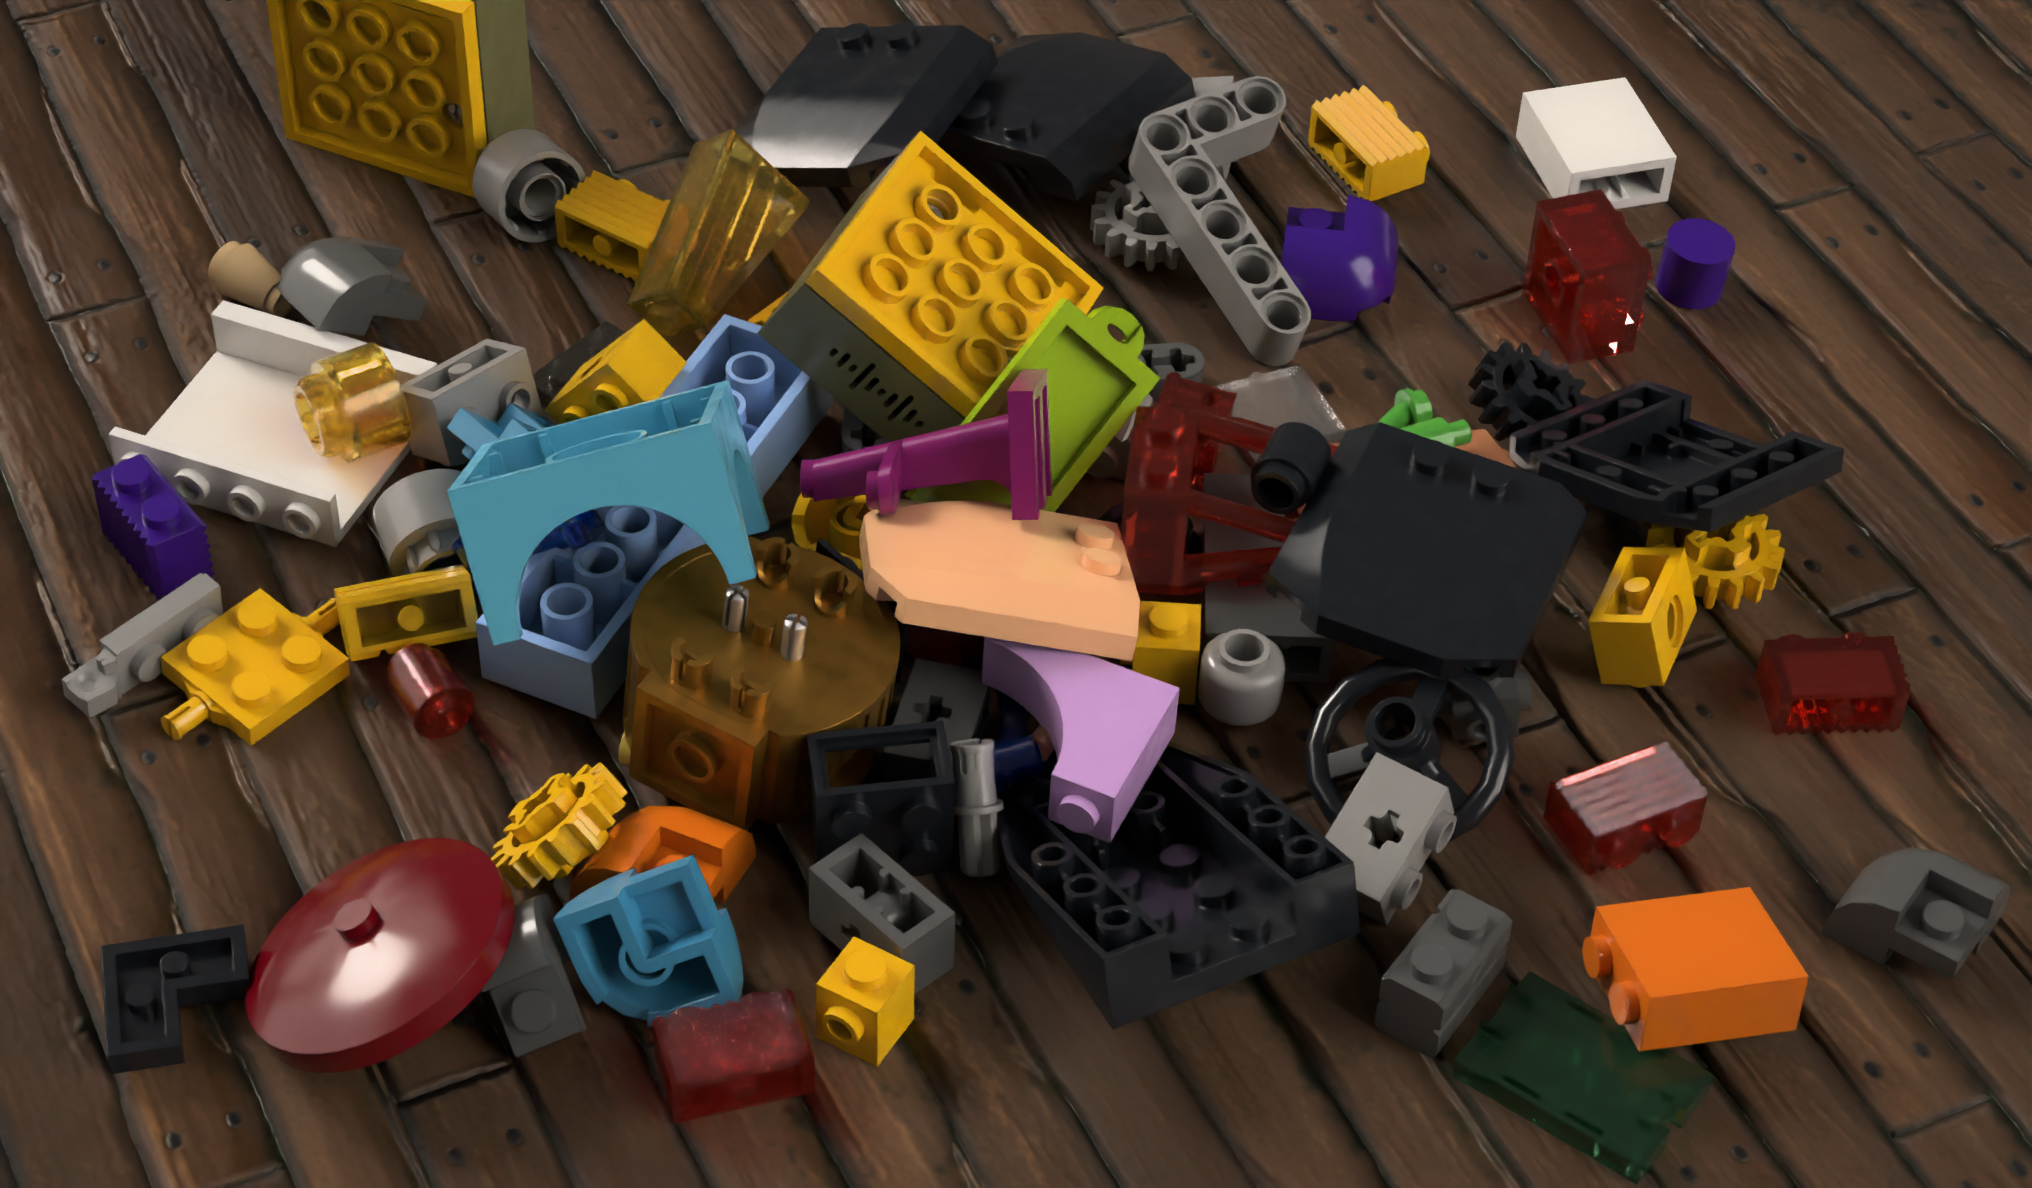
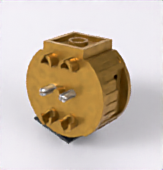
M748 537L757 570L756 578L731 585L728 583L718 558L707 544L700 545L676 556L651 576L635 602L630 626L623 706V728L631 752L628 777L694 811L748 830L757 818L767 824L794 822L807 819V735L817 732L887 726L894 689L897 682H900L909 624L901 623L894 617L897 606L896 601L875 600L865 591L863 573L855 562L846 556H842L823 538L817 540L816 552L797 547L792 542L789 545L785 544V539L782 537H771L763 541L754 537ZM875 748L825 753L830 788L866 784L876 769L873 764Z

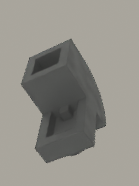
M548 894L538 895L515 905V922L509 945L499 966L482 989V992L490 991L515 1058L587 1029L562 965L570 961L571 958L553 919L556 914Z

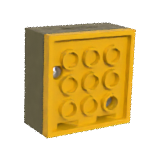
M266 0L285 136L288 139L475 198L473 174L485 146L501 135L513 130H535L525 0Z
M920 131L860 195L758 331V334L886 442H892L959 426L1060 298L1068 299L1087 315L1104 287Z

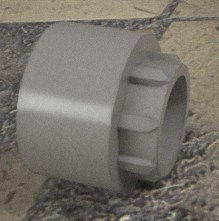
M518 129L501 135L482 150L473 174V191L481 208L513 237L525 242H543L557 236L555 204L557 200L562 201L564 194L569 195L572 187L576 189L578 183H583L586 176L580 164L547 135L533 129Z
M431 469L409 475L391 485L376 501L372 517L389 568L394 577L462 564L470 573L472 585L474 584L447 490L460 475L461 471Z

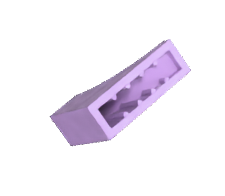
M984 637L982 683L1006 694L1029 711L1048 732L1056 752L1058 762L1051 774L1048 820L1064 825L1073 832L1088 834L1111 843L1175 733L1180 688L1089 654Z

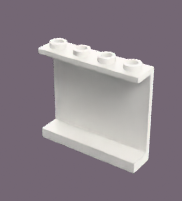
M223 300L211 314L217 349L216 353L146 435L119 427H114L108 435L114 465L139 454L146 455L187 503L201 505L239 517L245 521L256 522L285 531L300 538L311 539L337 547L411 450L394 389L437 366V363L330 331L318 330L313 326Z

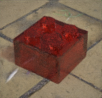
M1601 189L1537 201L1522 289L1523 294L1569 364L1634 351L1638 327L1644 320L1643 301L1647 281L1653 275V263L1649 251L1646 247L1639 244L1627 227L1623 214L1619 210H1615Z

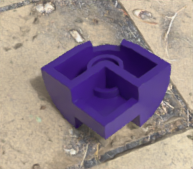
M1347 195L1345 213L1326 211L1321 208L1288 207L1281 265L1307 301L1311 310V319L1356 321L1357 312L1375 307L1382 301L1390 303L1396 285L1399 241L1397 227L1386 211L1369 200Z

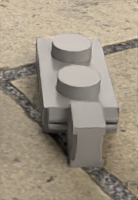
M199 573L100 639V654L62 679L64 696L83 711L87 717L91 718L118 704L122 694L142 681L148 682L158 677L162 673L161 656L223 614L220 585L206 573Z

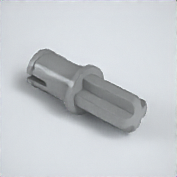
M965 739L950 743L955 780L954 814L957 815L960 868L963 874H966L968 877H988L997 874L1000 870L997 812L1004 809L1003 801L996 797L994 741L991 739L981 740V744L979 739Z

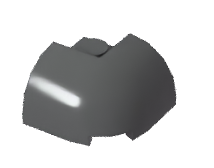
M347 236L319 239L301 246L281 269L282 278L277 287L284 298L318 330L362 336L365 335L374 315L419 321L428 302L409 284L410 277L404 271L397 268L404 250L391 243Z
M1914 847L1889 851L1861 871L1823 925L1821 934L1881 965H1884L1892 952L1896 951L1953 980L1970 953L1976 955L2005 912L2011 891L2010 884L1947 853Z

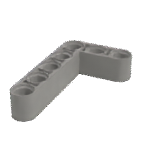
M1254 76L1145 117L1139 126L1129 157L1128 168L1132 177L1248 351L1256 360L1266 365L1280 366L1287 364L1295 357L1310 323L1311 310L1303 295L1216 169L1219 166L1263 150L1270 145L1286 106V95L1283 88L1277 82L1267 77Z

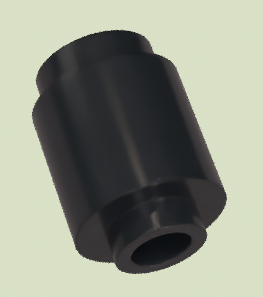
M1288 422L1277 427L1251 471V492L1255 501L1262 508L1276 514H1288L1304 506L1310 499L1330 463L1331 448L1327 439L1317 429L1300 422Z

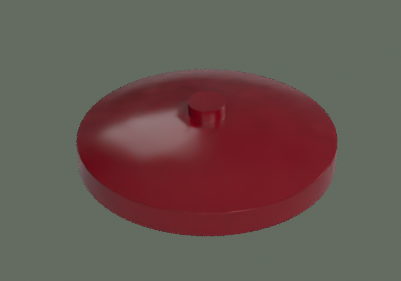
M423 838L405 841L374 851L342 867L305 894L282 917L260 948L249 974L250 985L246 988L245 993L246 1012L252 1028L276 1058L293 1068L307 1072L337 1073L351 1071L382 1062L412 1048L436 1033L456 1017L479 994L499 966L509 945L515 922L514 898L509 885L484 851L472 844L450 838Z

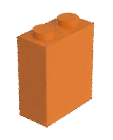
M1751 887L1596 906L1591 934L1584 939L1582 948L1583 961L1588 975L1598 980L1609 999L1615 1021L1619 1025H1624L1639 1052L1794 1031L1797 1028L1809 976Z

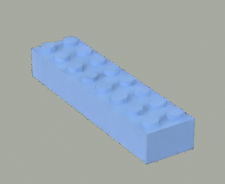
M724 314L659 398L729 380L763 498L833 405V396L758 334L762 326ZM606 506L580 513L566 520L539 543L528 561L520 589L519 613L523 632L520 640L493 646L484 613L476 621L482 678L597 719L626 680L632 612L642 588L651 576L667 562L688 550L706 544L705 541L679 520L664 513L638 506Z

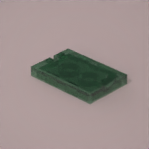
M1531 971L1527 973L1517 986L1510 983L1502 1005L1489 1022L1480 1018L1478 1032L1455 1058L1452 1073L1453 1077L1635 1184L1639 1183L1666 1148L1670 1129L1665 1127L1666 1123L1670 1122L1681 1129L1709 1093L1713 1079L1711 1073L1667 1048L1639 1052L1624 1025H1619L1614 1018Z

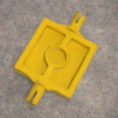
M259 588L161 656L162 674L183 690L188 701L168 715L161 717V725L169 736L172 735V739L178 741L183 735L204 720L231 729L252 746L350 675L349 658L323 638L325 634L340 625L335 598L329 599L327 603L313 613L303 617L291 613L264 590Z

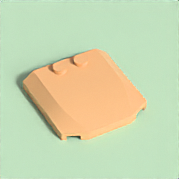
M901 498L899 499L896 513L881 516L879 510H872L864 515L859 536V546L865 591L875 600L896 601L897 606L894 617L901 623L1132 661L1138 638L1140 598L1117 523L1039 510L1038 520H1012V505L963 500L918 502Z

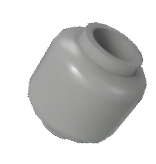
M1250 629L1232 630L1219 634L1209 641L1201 654L1198 680V698L1205 712L1217 721L1231 726L1258 724L1274 715L1282 700L1285 675L1284 655L1277 644L1259 632Z

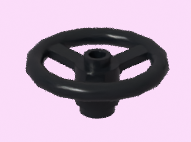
M1386 658L1377 659L1341 679L1315 710L1304 744L1307 787L1328 822L1334 823L1346 803L1335 783L1363 775L1374 755L1378 752L1449 788L1454 809L1453 815L1457 817L1456 826L1449 842L1476 828L1501 799L1515 758L1510 716L1489 683L1465 667L1461 677H1437ZM1420 680L1412 699L1398 696L1389 697L1379 702L1372 709L1365 722L1366 743L1330 753L1339 722L1360 698L1386 684ZM1449 688L1471 703L1485 726L1488 756L1480 782L1469 795L1464 792L1439 763L1442 749L1433 722ZM1395 834L1391 841L1398 843L1400 841L1399 836ZM1378 840L1375 844L1380 849L1384 843Z

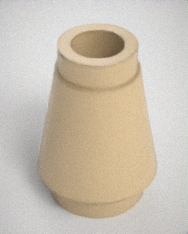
M230 241L215 253L209 264L208 277L214 282L218 293L278 317L285 316L293 308V305L277 289L282 275L252 244H240L237 241Z

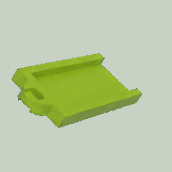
M1060 298L960 424L963 425L1008 414L1007 390L1020 372L1027 369H1048L1052 495L1046 496L1047 504L1044 509L1039 510L1055 512L1161 379L1138 359L1144 347L1145 334L1143 327L1140 326V323L1132 313L1123 308L1103 306L1092 310L1086 315L1068 299ZM1108 324L1115 326L1122 333L1124 339L1121 342L1111 336L1107 328ZM992 480L909 489L905 494L910 500L918 502L963 500L998 502L1011 505V492L1002 484Z

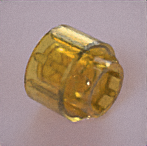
M374 342L312 362L310 375L300 378L294 387V402L300 423L311 446L321 456L331 458L340 455L345 461L353 462L406 443L411 438L410 415L402 387L389 359Z

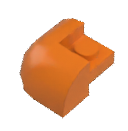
M644 807L629 813L608 831L610 836L598 852L591 853L572 879L569 901L608 878L630 869L636 868L637 873L640 874L694 854L713 900L725 903L756 857L753 834L745 829L686 807Z

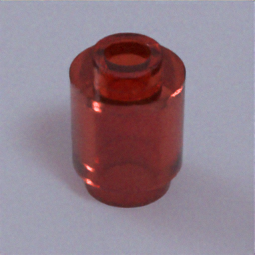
M415 643L399 650L389 661L387 666L388 689L420 736L428 739L448 737L456 734L465 726L473 713L475 700L444 653L433 649L427 644Z

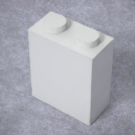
M1626 77L1523 92L1516 138L1563 217L1668 201L1677 157Z

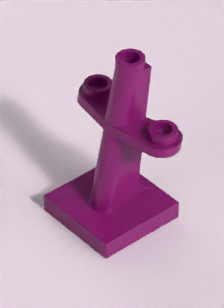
M1027 369L1020 372L1007 390L1008 414L816 460H802L800 468L802 497L814 498V501L866 495L868 509L879 510L881 516L896 513L902 490L978 480H992L1002 484L1011 492L1012 520H1038L1039 509H1044L1047 504L1046 496L1052 495L1048 369Z

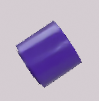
M1691 218L1674 223L1668 230L1655 278L1658 293L1665 300L1683 308L1705 309L1715 305L1722 297L1734 256L1736 243L1733 236L1723 226L1705 219Z

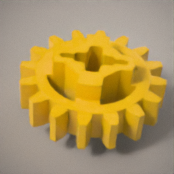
M1765 514L1753 517L1745 516L1712 532L1652 524L1651 529L1648 530L1645 547L1677 548L1675 545L1677 543L1680 545L1679 548H1685L1694 595L1703 598V604L1706 609H1712L1716 600H1724L1731 609H1738L1741 596L1754 603L1759 602L1763 589L1772 591L1775 588L1785 553V548L1779 547L1780 531L1773 529L1765 530L1768 516Z
M600 762L593 768L589 764L584 765L574 777L570 773L566 775L565 773H559L550 777L543 787L529 798L520 801L513 808L508 816L512 824L506 826L503 830L507 836L493 846L496 854L491 860L515 890L521 889L524 885L528 889H533L543 876L548 881L567 876L574 866L591 853L598 852L606 843L610 834L605 829L613 826L616 822L612 815L625 807L626 802L622 798L628 793L627 790L610 770Z

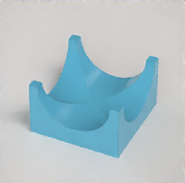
M729 380L483 444L447 490L493 646L520 640L523 634L519 613L520 589L528 561L535 548L552 530L580 513L606 506L626 505L648 508L669 515L691 528L705 541L718 558L729 585L756 578L757 570L748 536L769 531L770 527Z

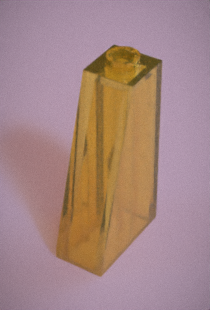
M733 129L694 144L626 305L641 318L645 319L667 340L706 327L803 214L810 200Z

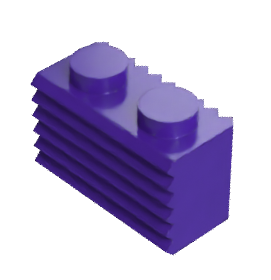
M139 454L94 474L92 484L103 535H108L109 542H113L114 548L119 549L120 556H125L126 563L131 564L133 571H137L138 578H143L144 585H149L150 592L155 593L156 600L162 599L199 573H206L211 578L214 576L215 572L211 568L214 563L210 560L212 554L208 550L211 545L206 541L209 537L205 532L207 526L148 456Z

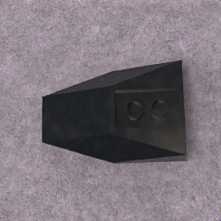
M1033 733L1011 736L1001 745L994 747L996 797L1003 801L1004 809L997 812V826L1008 873L1112 1030L1360 933L1354 862L1249 772L1170 741L1114 838L1109 843L1088 834L1073 832L1064 825L1048 820L1051 774L1058 762L1055 750L1045 762L1037 763L1030 760L1025 754L1024 746Z

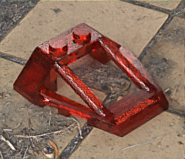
M1136 407L1124 488L1120 540L1123 541L1138 592L1188 595L1204 592V583L1232 578H1235L1238 587L1262 583V574L1268 573L1282 546L1187 554L1188 514L1285 543L1296 523L1295 520L1191 489L1194 466H1198L1202 437L1261 454L1276 428L1240 417L1217 416L1201 410L1176 409L1172 407ZM1329 444L1332 458L1338 446Z

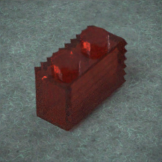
M1852 632L1836 638H1805L1798 634H1788L1778 639L1764 640L1756 679L1771 730L1777 736L1783 732L1792 735L1797 731L1802 735L1812 731L1816 735L1823 730L1827 734L1835 730L1842 734L1848 729L1853 733L1861 729L1866 733L1873 729L1880 733L1886 728L1891 732L1900 728L1910 694V683H1907V673H1904V664H1901V656L1898 654L1897 645H1894V636L1869 637L1864 633Z
M1662 741L1550 782L1543 818L1587 874L1592 875L1597 869L1603 871L1608 865L1613 869L1623 868L1631 864L1643 852L1648 854L1654 848L1660 850L1665 844L1668 847L1675 848L1690 841L1700 830L1708 794L1706 787L1700 786L1698 777H1693L1691 769L1685 768L1683 759H1678L1676 750L1670 749L1668 741Z
M785 988L779 994L773 991L770 993L764 991L753 992L743 996L737 1003L729 1000L723 1006L715 1003L709 1009L702 1006L700 1008L684 1007L672 1012L667 1018L658 1016L652 1021L656 1067L658 1068L659 1077L662 1081V1087L665 1091L666 1101H668L669 1111L671 1112L674 1124L815 1093V1058L793 991Z

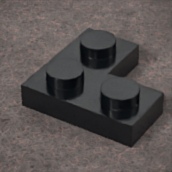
M244 924L100 946L106 1048L111 1074L185 1063L180 1007L245 997L246 988L250 985V967Z

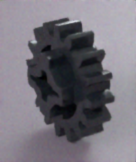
M1502 343L1496 352L1491 349L1487 352L1468 381V385L1475 390L1469 398V402L1474 406L1484 409L1478 418L1481 424H1492L1497 430L1494 438L1497 441H1502L1507 437L1510 438L1511 433L1594 400V398L1581 394V390L1585 387L1586 382L1583 379L1573 378L1568 372L1570 365L1567 362L1560 363L1558 366L1550 362V352L1546 349L1537 356L1532 354L1527 343H1521L1516 351L1507 343Z

